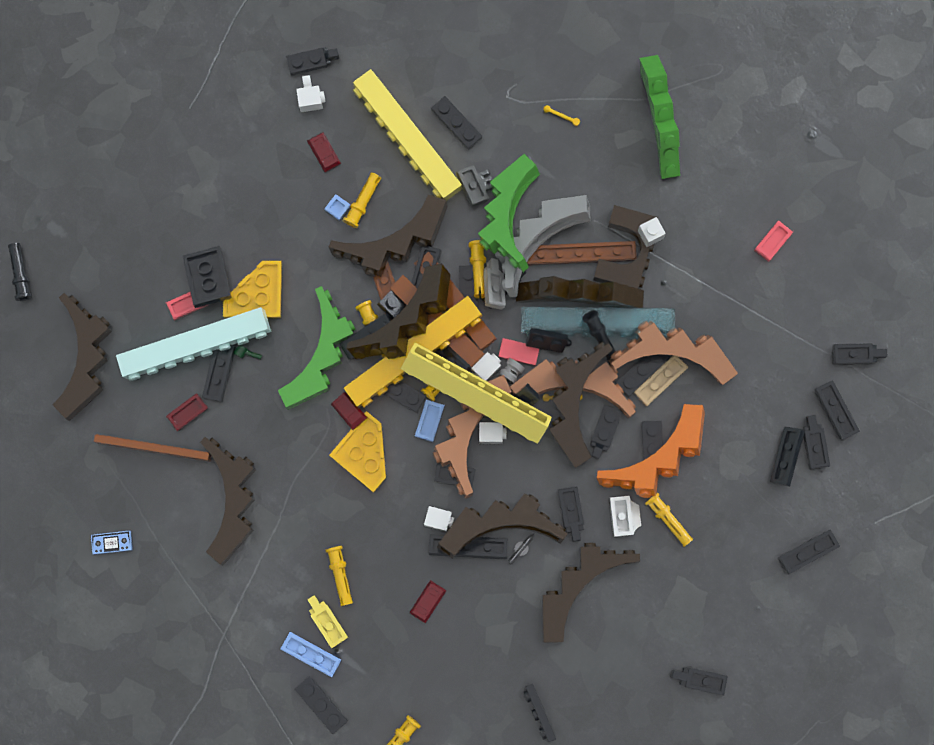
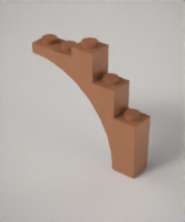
M651 320L649 322L644 321L637 327L638 330L635 333L639 339L634 338L629 341L624 350L614 352L611 355L612 359L609 360L613 368L617 369L627 362L643 356L656 354L675 355L700 364L722 385L738 374L712 336L702 335L695 340L696 344H693L683 329L673 328L666 334L667 337L665 338Z
M546 359L511 385L510 389L514 395L528 383L540 395L548 391L558 390L561 387L566 389L567 386L555 370L556 365L552 361L549 363ZM605 362L589 375L582 391L593 393L606 399L620 411H623L622 413L629 419L636 413L634 410L636 406L630 399L627 400L623 396L624 391L620 385L613 383L618 378L617 369Z
M504 375L488 381L509 394L512 393ZM460 403L462 409L467 411L448 419V426H446L450 437L454 436V438L436 445L433 456L437 463H441L442 467L450 464L448 467L449 473L452 478H456L458 482L456 488L459 494L464 495L466 499L473 495L467 472V448L470 438L477 424L484 417V414L478 413L466 404Z

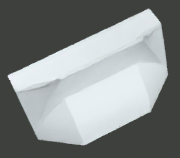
M630 496L610 498L614 537L634 535V531L641 526L639 505L631 501Z

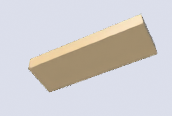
M673 355L633 394L647 407L687 370L688 366L678 356Z

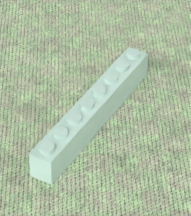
M260 307L118 354L116 357L122 377L133 381L139 379L140 375L145 373L147 375L159 372L158 369L163 367L169 369L177 366L176 363L182 361L184 363L195 360L194 357L200 355L202 357L212 355V351L216 349L224 351L230 349V345L236 343L238 345L246 344L249 342L248 339L254 337L256 339L264 338L267 336V333L271 332L266 312Z

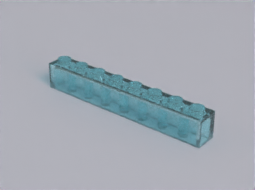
M521 307V333H525V336H528L531 328L567 334L568 337L575 336V334L592 337L589 333V327L582 321V317L592 310L598 311V317L601 323L605 324V332L608 337H612L613 334H620L621 337H632V334H636L635 331L638 330L637 327L644 321L649 322L650 320L655 323L665 338L667 337L666 334L675 328V309Z

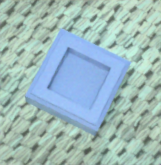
M335 194L324 210L340 221L350 209V204Z

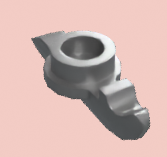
M534 534L528 536L524 542L521 541L515 545V553L508 561L510 564L519 556L527 554L528 544L532 541Z

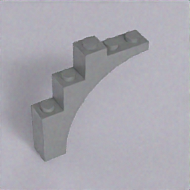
M587 195L542 201V209H539L540 218L520 220V228H517L518 237H514L516 248L525 258L526 262H528L536 249L551 236L573 225L591 221L590 203ZM497 251L495 256L497 259L499 258L503 273L505 274V279L502 280L503 290L507 291L509 297H517L522 271L518 267L515 269L508 261L509 258L507 256L503 257Z

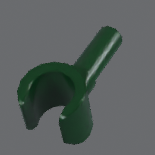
M238 346L234 351V354L240 358H243L245 354L260 360L262 355L251 352L243 346Z

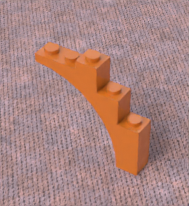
M684 404L681 418L674 433L655 454L630 467L598 471L597 480L599 484L606 488L621 486L624 489H632L634 487L636 494L643 498L656 496L659 475L668 478L678 476L681 454L686 457L700 456L705 417L703 405Z

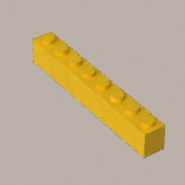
M469 296L465 297L430 323L426 328V334L411 337L407 343L406 356L395 359L384 357L345 386V391L357 407L363 406L364 408L373 402L371 398L377 394L381 396L388 391L387 387L390 384L394 383L395 385L404 379L402 375L406 372L401 370V367L414 343L432 352L439 348L443 350L450 345L449 340L453 337L458 339L466 333L464 329L468 326L474 327L481 322L480 318L483 315Z

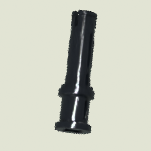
M11 243L8 245L14 274L12 285L15 286V300L26 301L32 298V294L29 293V278L26 277L21 245L20 243Z
M589 311L582 317V321L587 324L590 329V335L596 338L598 344L602 341L604 344L609 342L613 348L606 355L610 364L611 355L616 351L605 332V324L601 323L598 317V311Z

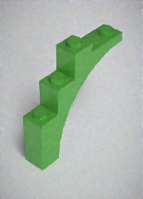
M658 55L639 58L640 73L647 92L654 124L660 176L662 179L680 176L679 129L674 120L673 102L668 93L667 74Z
M525 154L490 182L493 188L491 192L496 197L484 207L487 213L485 217L490 224L478 233L481 239L479 243L486 251L489 249L493 254L498 251L503 257L507 256L510 264L515 269L518 267L522 272L528 269L529 266L515 246L513 219L522 195L540 175L536 164Z
M322 286L315 289L322 314V327L318 347L303 372L291 383L278 390L287 410L329 391L327 386L330 384L326 374L322 375L321 373L342 364L340 360L343 357L339 347L334 348V346L352 336L353 331H355L351 320L347 321L346 317L337 319L341 316L336 306L332 308L329 302L332 300L328 289L324 291Z

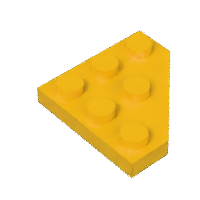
M282 261L260 262L257 268L231 291L232 298L223 301L224 318H230L260 307L265 310L267 318H281Z
M366 411L364 414L367 416V419L354 430L351 429L329 456L374 493L386 479L382 424Z

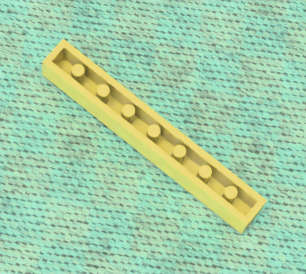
M370 69L353 82L355 88L353 92L359 99L362 97L366 102L364 104L366 109L377 116L375 119L380 127L384 126L388 130V137L392 142L396 141L398 143V149L401 154L409 157L411 160L409 163L415 171H420L422 174L420 177L426 185L430 184L434 189L432 190L434 196L447 201L461 191L462 184L375 73Z
M414 343L401 367V370L405 371L408 375L420 379L425 384L431 385L443 394L455 398L458 402L466 404L476 412L488 416L493 421L499 422L511 431L517 432L537 444L551 421V416L417 343Z

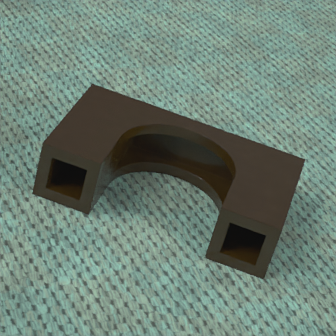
M614 205L608 227L634 236L639 243L640 254L636 260L628 264H617L599 259L593 281L600 283L617 282L637 289L643 287L645 277H642L643 270L648 269L650 259H647L648 252L653 251L654 244L646 247L638 233L640 225L656 216Z

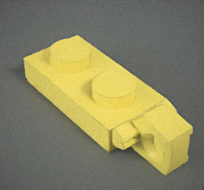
M315 595L308 599L312 606V609L309 610L310 616L330 647L333 648L347 639V634L329 606L324 601L319 603Z

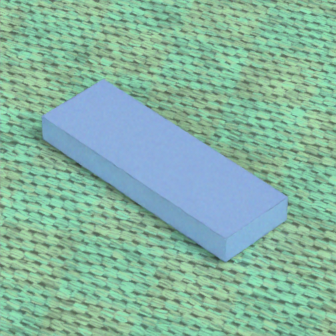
M289 632L281 647V650L330 677H333L341 662V659L292 632Z

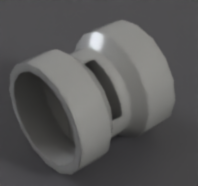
M509 358L506 362V367L501 369L499 375H504L506 381L514 384L517 381V376L522 374L525 368L517 361Z

